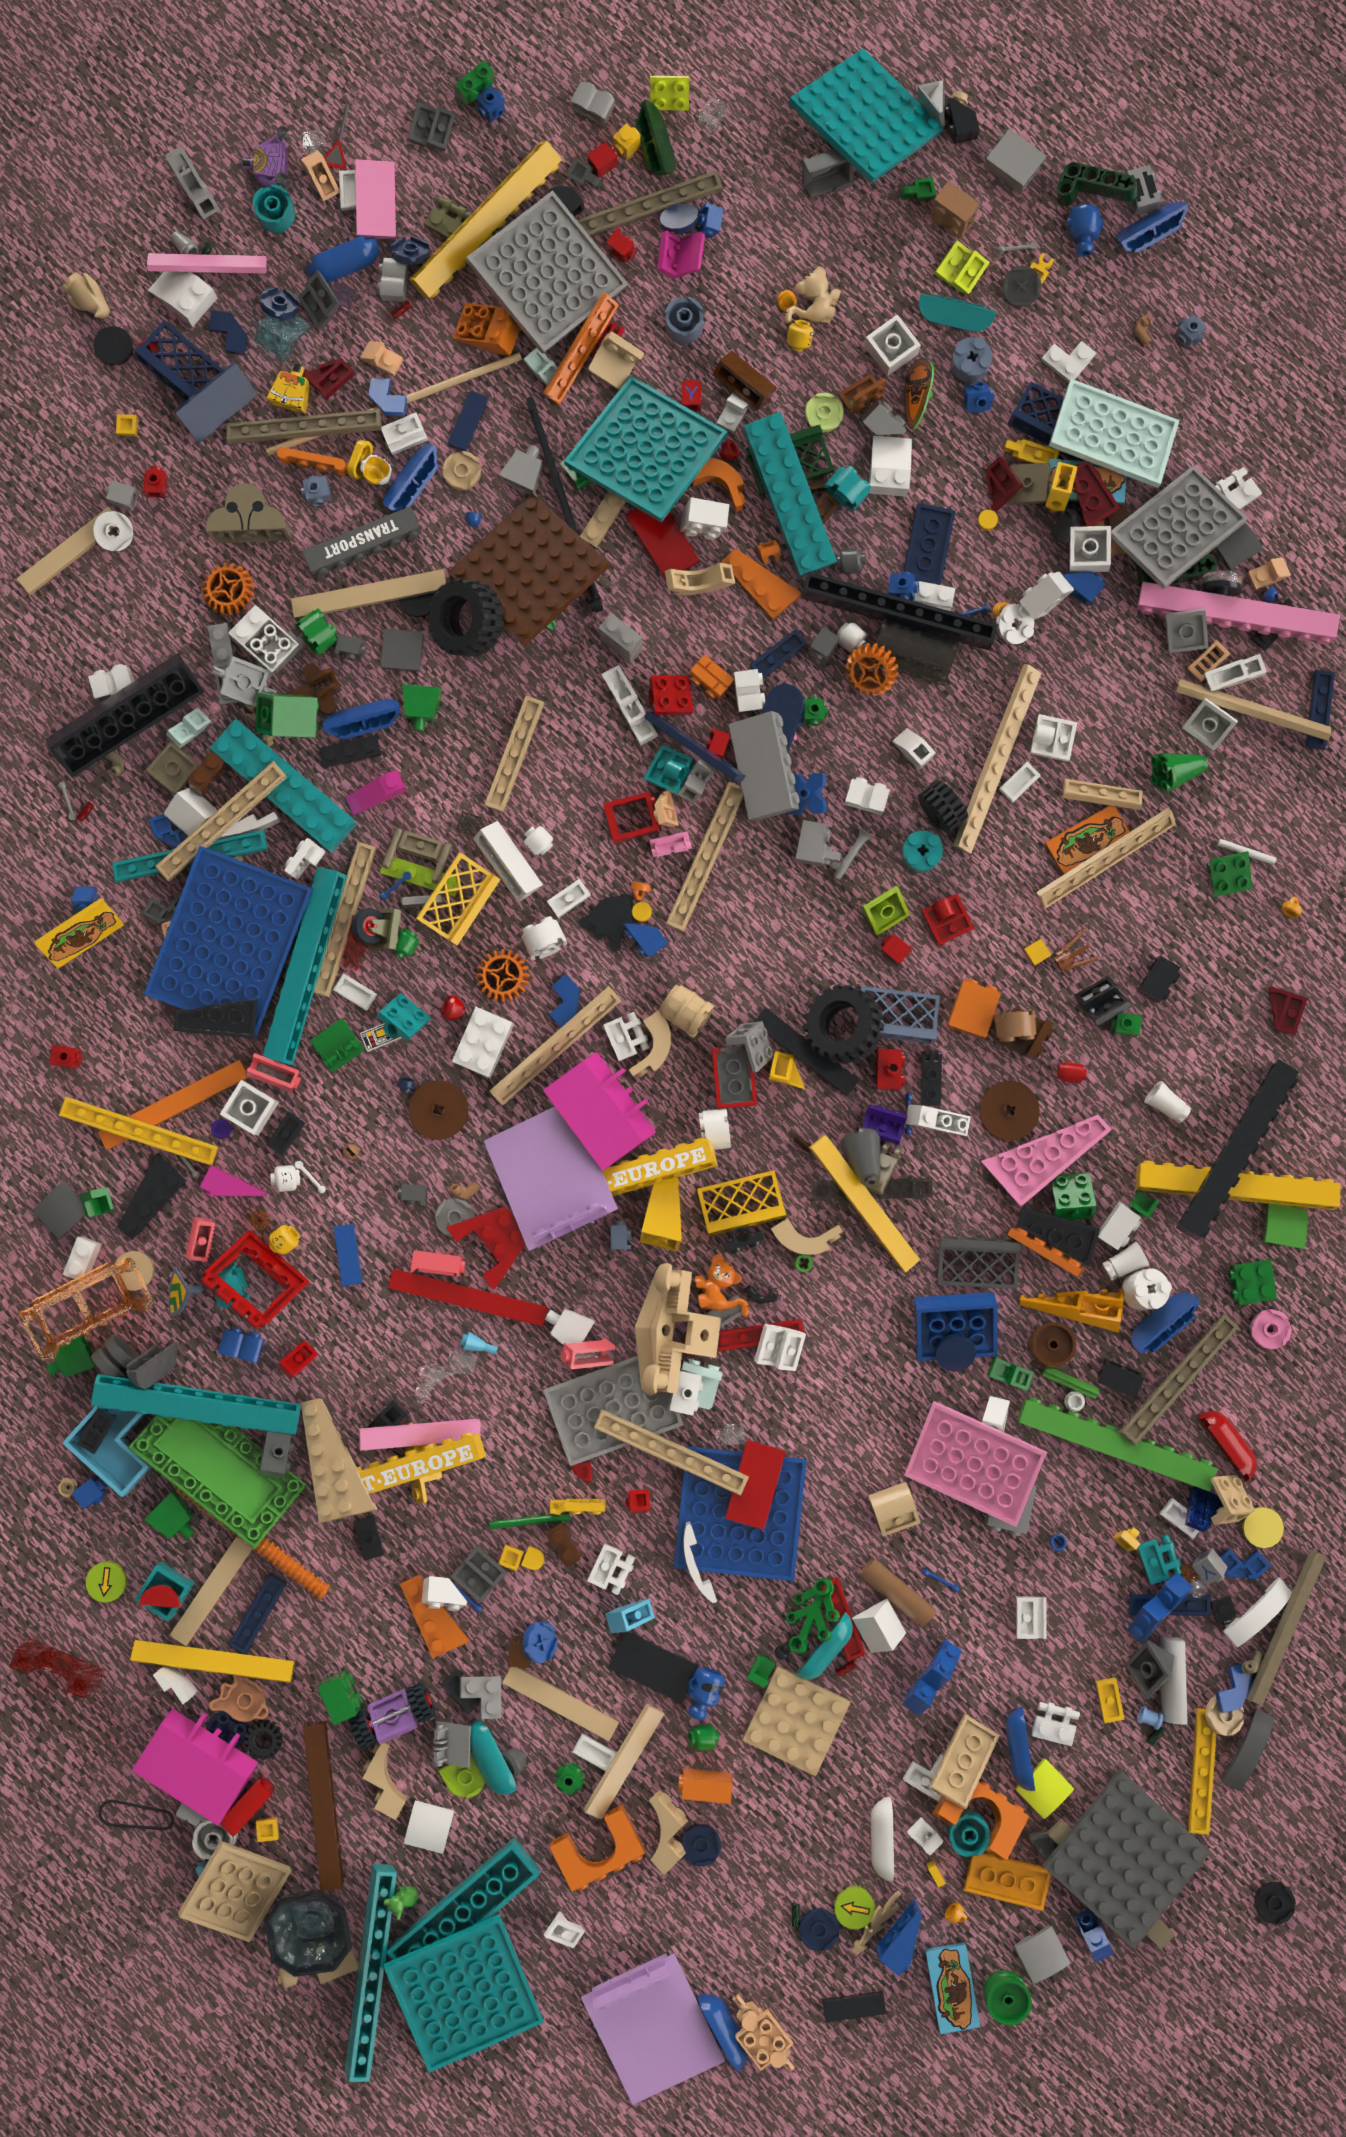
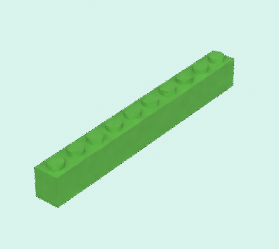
M1030 1397V1400L1025 1398L1023 1400L1016 1420L1019 1423L1209 1492L1211 1491L1213 1485L1211 1479L1216 1477L1218 1468L1212 1466L1213 1462L1201 1458L1199 1462L1193 1459L1194 1455L1183 1451L1181 1455L1174 1453L1175 1448L1164 1444L1162 1448L1155 1446L1156 1442L1144 1438L1143 1441L1140 1440L1137 1445H1133L1121 1433L1117 1432V1427L1106 1424V1427L1098 1425L1099 1421L1087 1417V1420L1080 1419V1414L1070 1410H1068V1413L1061 1412V1407L1049 1404L1047 1407L1041 1404L1042 1400Z

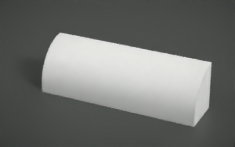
M498 821L481 829L473 838L517 902L522 901L543 885Z
M1159 1637L1160 1647L1174 1655L1171 1676L1161 1686L1163 1721L1173 1724H1187L1185 1641L1180 1637Z

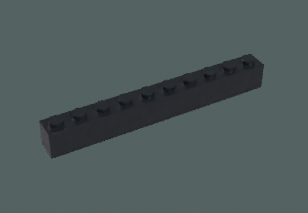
M811 572L807 573L801 596L805 600L888 623L894 622L923 631L924 633L985 650H990L998 624Z
M1279 1059L1273 1063L1184 1212L1176 1229L1196 1241L1207 1236L1211 1229L1208 1227L1210 1222L1215 1221L1221 1212L1218 1210L1220 1205H1224L1230 1197L1228 1193L1230 1188H1234L1240 1180V1177H1238L1241 1170L1245 1171L1250 1163L1248 1160L1251 1154L1254 1155L1260 1146L1258 1144L1259 1139L1264 1138L1270 1129L1267 1127L1269 1122H1273L1279 1114V1111H1277L1280 1105L1283 1106L1289 1097L1287 1095L1288 1090L1293 1089L1299 1079L1296 1077L1299 1071Z

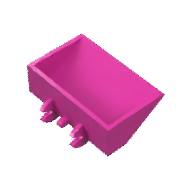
M596 1052L543 1091L600 1169L604 1171L644 1143L656 1131L639 1110L648 1103V1100L645 1099L636 1105L628 1095L633 1090L630 1087L625 1090L617 1080L626 1070L623 1068L613 1074Z
M172 1708L132 1771L218 1826L253 1776L258 1762L234 1748L239 1741L240 1734L237 1733L228 1744L218 1737L222 1732L219 1728L212 1734L202 1727L208 1714L204 1713L195 1723Z

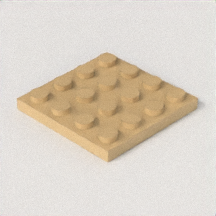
M777 1665L744 1734L743 1741L816 1776L851 1702L809 1680L800 1679L795 1676V1673Z
M220 1841L180 1908L178 1915L182 1919L250 1942L292 1870L290 1866Z

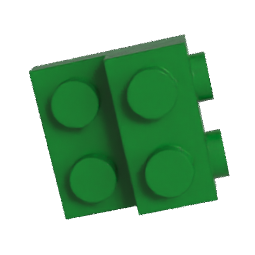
M485 60L480 62L455 84V101L459 106L463 103L473 102L479 96V92L488 89L494 83V71Z
M1271 1259L1230 1265L1228 1277L1230 1282H1233L1231 1297L1233 1301H1236V1305L1277 1299Z

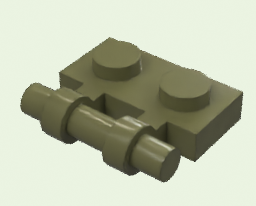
M439 196L437 204L442 206V208L438 210L433 207L424 222V226L448 239L471 213L463 206L460 208L453 204L452 200ZM449 211L455 213L457 217L454 219L448 216L447 214Z

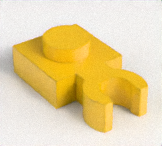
M1045 253L1040 255L1038 265L1033 262L1030 266L1037 271L1041 277L1042 284L1048 277L1049 272L1047 270L1051 268L1054 259H1051L1048 263L1043 262Z

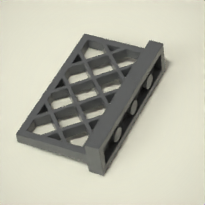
M939 1235L937 1285L1017 1289L1022 1243L1015 1239ZM944 1250H953L957 1256L948 1263L943 1258ZM967 1251H973L977 1257L968 1264L961 1256ZM987 1252H992L997 1258L987 1265L981 1257ZM1007 1253H1015L1014 1261L1007 1266L1001 1258ZM960 1258L966 1266L957 1273L951 1265ZM980 1259L986 1267L977 1274L971 1266ZM1000 1260L1006 1268L996 1275L991 1267ZM949 1267L955 1276L951 1280H942V1273ZM969 1268L975 1277L971 1281H964L960 1275ZM989 1269L995 1278L990 1282H984L980 1276ZM1008 1270L1013 1275V1284L1004 1283L1000 1279Z

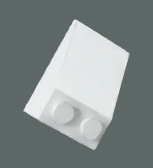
M163 272L148 289L153 296L192 327L218 299L214 290L191 272Z
M873 436L869 484L871 485L869 489L870 494L907 497L910 486L912 439Z

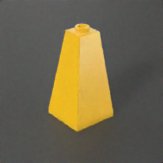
M674 1178L653 1185L639 1242L678 1252L682 1235L679 1180Z

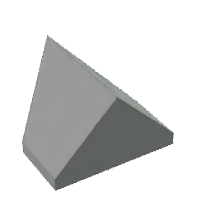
M943 80L917 85L920 104L931 117L939 121L940 126H945V91Z

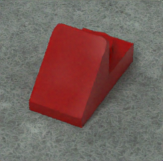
M304 1340L277 1364V1367L291 1380L296 1375H299L318 1353Z

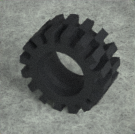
M260 1720L258 1723H254L246 1733V1739L244 1740V1744H246L245 1749L246 1751L249 1750L250 1756H255L254 1759H270L281 1748L283 1733L280 1732L281 1728L279 1726H275V1722L270 1723V1720ZM265 1732L270 1735L271 1744L268 1747H261L257 1744L256 1737L259 1733Z

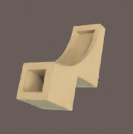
M391 1740L383 1744L376 1743L372 1751L375 1756L372 1761L367 1760L362 1771L366 1772L363 1779L381 1788L374 1799L377 1802L374 1809L396 1820L406 1802L407 1796L397 1789L388 1773L387 1753Z
M659 1790L649 1800L658 1815L661 1828L659 1846L650 1860L665 1875L686 1854L682 1844L672 1837L688 1820L685 1818L684 1812L673 1805L671 1798Z

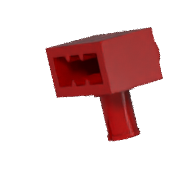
M901 1049L876 1050L875 1090H901V1086L905 1085V1074H902V1066H905V1054H902Z

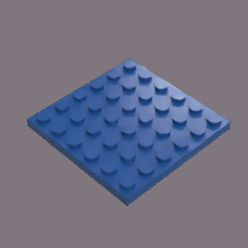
M695 1446L686 1447L736 1471L739 1469L743 1452ZM784 1456L764 1530L725 1519L732 1492L684 1470L674 1568L689 1570L684 1552V1529L686 1522L690 1521L697 1544L691 1545L690 1548L698 1571L794 1581L807 1459Z

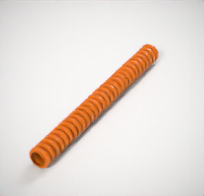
M177 1488V1493L181 1492V1496H186V1499L188 1501L191 1500V1503L193 1505L196 1504L192 1499H190L187 1495H185L182 1491H180ZM264 1538L255 1548L257 1554L261 1553L262 1557H266L268 1562L271 1561L273 1566L276 1565L278 1570L282 1569V1573L286 1572L287 1577L291 1576L292 1580H296L298 1585H303V1589L307 1588L308 1593L311 1591L313 1593L312 1596L316 1595L317 1599L320 1600L327 1593L330 1587L329 1584H324L325 1581H320V1577L316 1578L314 1576L315 1573L311 1574L309 1569L306 1570L304 1568V1565H299V1561L295 1562L294 1557L290 1558V1554L286 1555L284 1550L281 1551L279 1549V1546H274V1542L270 1543L269 1538Z

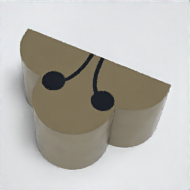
M248 483L238 484L230 489L225 499V507L213 511L206 522V532L214 543L292 540L291 530L282 514L274 507L269 506L259 488Z

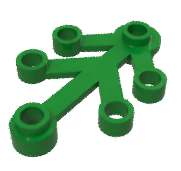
M821 1578L815 1582L813 1589L795 1595L794 1602L800 1606H805L811 1598L815 1597L813 1604L798 1611L789 1612L786 1615V1621L792 1625L798 1624L801 1618L807 1616L799 1636L792 1637L789 1642V1648L792 1652L802 1654L806 1651V1640L814 1621L818 1630V1639L824 1642L831 1639V1632L826 1629L820 1608L822 1602H824L827 1611L826 1619L833 1623L839 1620V1612L834 1610L831 1599L834 1589L831 1580ZM802 1596V1597H803V1600H802V1602L800 1603V1602H799V1599H800V1597ZM834 1612V1618L831 1619V1614ZM794 1615L795 1619L791 1621V1617Z

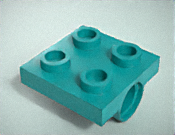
M661 745L643 779L650 784L678 795L696 760L693 757Z
M402 993L380 1010L376 1016L385 1023L383 1029L387 1036L396 1038L399 1035L406 1042L431 1019Z

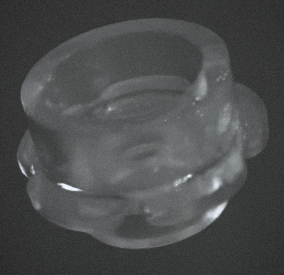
M1195 1579L1189 1583L1193 1586L1190 1594L1194 1598L1202 1597L1207 1593L1204 1581Z

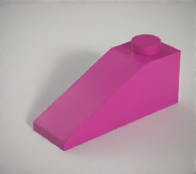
M396 769L378 777L345 798L354 816L407 792Z
M210 1166L200 1185L201 1188L205 1189L203 1193L213 1198L215 1195H267V1192L216 1166Z

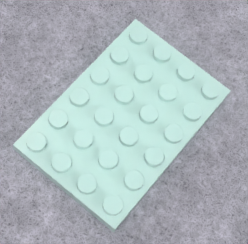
M1071 379L1067 386L1049 446L1158 488L1162 482L1180 420Z

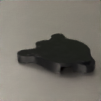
M622 894L601 900L589 916L582 917L579 920V925L585 929H592L597 940L607 936L611 950L619 951L621 948V937L626 930L624 924L632 923L631 897L628 894Z

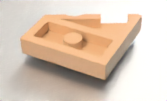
M667 790L662 791L655 803V819L660 825L670 828L677 827L679 824L672 794Z

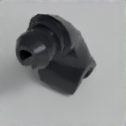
M751 1285L744 1289V1292L747 1294V1300L759 1304L776 1302L781 1297L779 1295L777 1298H774L771 1295L772 1291L777 1288L770 1289L769 1293L765 1296L760 1295L759 1292L757 1293Z

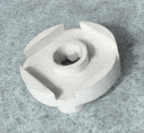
M107 511L99 515L95 520L93 526L94 537L102 548L110 551H121L129 546L133 538V526L124 514L117 511ZM110 526L113 528L117 526L119 528L116 537L108 534Z
M1009 604L1001 610L1000 616L996 619V624H998L997 634L1000 638L1004 639L1007 643L1020 644L1033 635L1034 619L1021 604ZM1014 619L1018 621L1017 628L1012 627V623H1014L1015 621Z

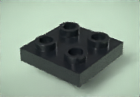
M738 1227L733 1231V1240L723 1243L725 1252L729 1251L730 1254L742 1251V1246L748 1245L749 1248L761 1245L760 1241L764 1240L761 1231L751 1234L747 1228ZM739 1230H744L747 1233V1236L736 1239V1233Z

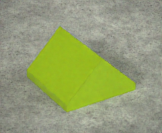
M897 886L864 905L861 909V912L877 936L910 916Z

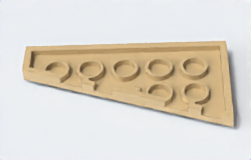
M318 1398L302 1402L301 1408L319 1523L378 1510L369 1496L370 1493L367 1487L364 1486L360 1478V1473L347 1447L344 1446L341 1440L342 1437L339 1431L336 1430L332 1422L333 1419L323 1399Z

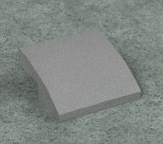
M1050 1925L1033 1936H1026L1013 1946L1031 1984L1038 1983L1071 1964L1053 1927Z

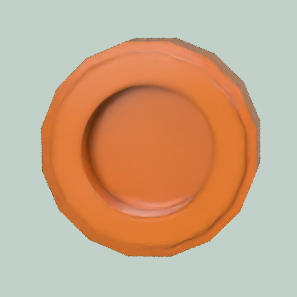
M633 881L631 882L630 889L634 890V898L639 901L644 898L645 892H650L651 886L650 884Z

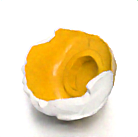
M370 455L361 462L360 470L367 483L384 485L389 482L392 471L390 464L385 459L377 455Z

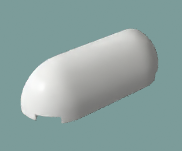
M891 1797L881 1799L871 1811V1862L877 1875L887 1881H893L894 1879L893 1810Z

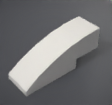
M1258 654L1205 672L1204 675L1212 692L1264 676L1267 671L1261 655Z

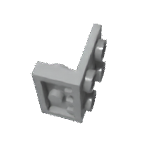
M763 1021L741 1024L725 1038L727 1046L735 1045V1047L745 1045L753 1073L758 1072L773 1058L772 1048L769 1046L767 1030L764 1028Z

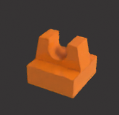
M775 540L757 545L758 553L765 565L769 564L768 557L770 555L774 556L776 562L780 561L781 551L779 544Z

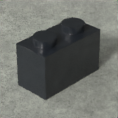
M1161 955L1156 957L1137 992L1156 1003L1162 1000L1165 1001L1171 992L1168 990L1172 983L1175 984L1180 977L1178 972L1181 967Z

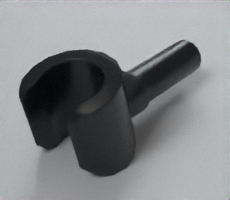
M794 1633L783 1645L775 1649V1655L779 1660H783L788 1656L785 1649L789 1647L791 1638L796 1636Z

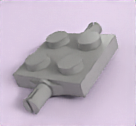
M234 656L230 657L225 670L215 666L212 667L211 674L222 677V683L218 692L220 695L256 708L257 692L277 694V690L266 687V680L269 674L267 669Z

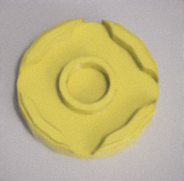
M1254 1508L1255 1512L1245 1517L1242 1523L1243 1535L1248 1542L1256 1547H1272L1283 1536L1284 1526L1282 1519L1278 1513L1270 1508Z

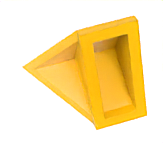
M775 1051L768 1081L806 1090L794 1062V1055Z

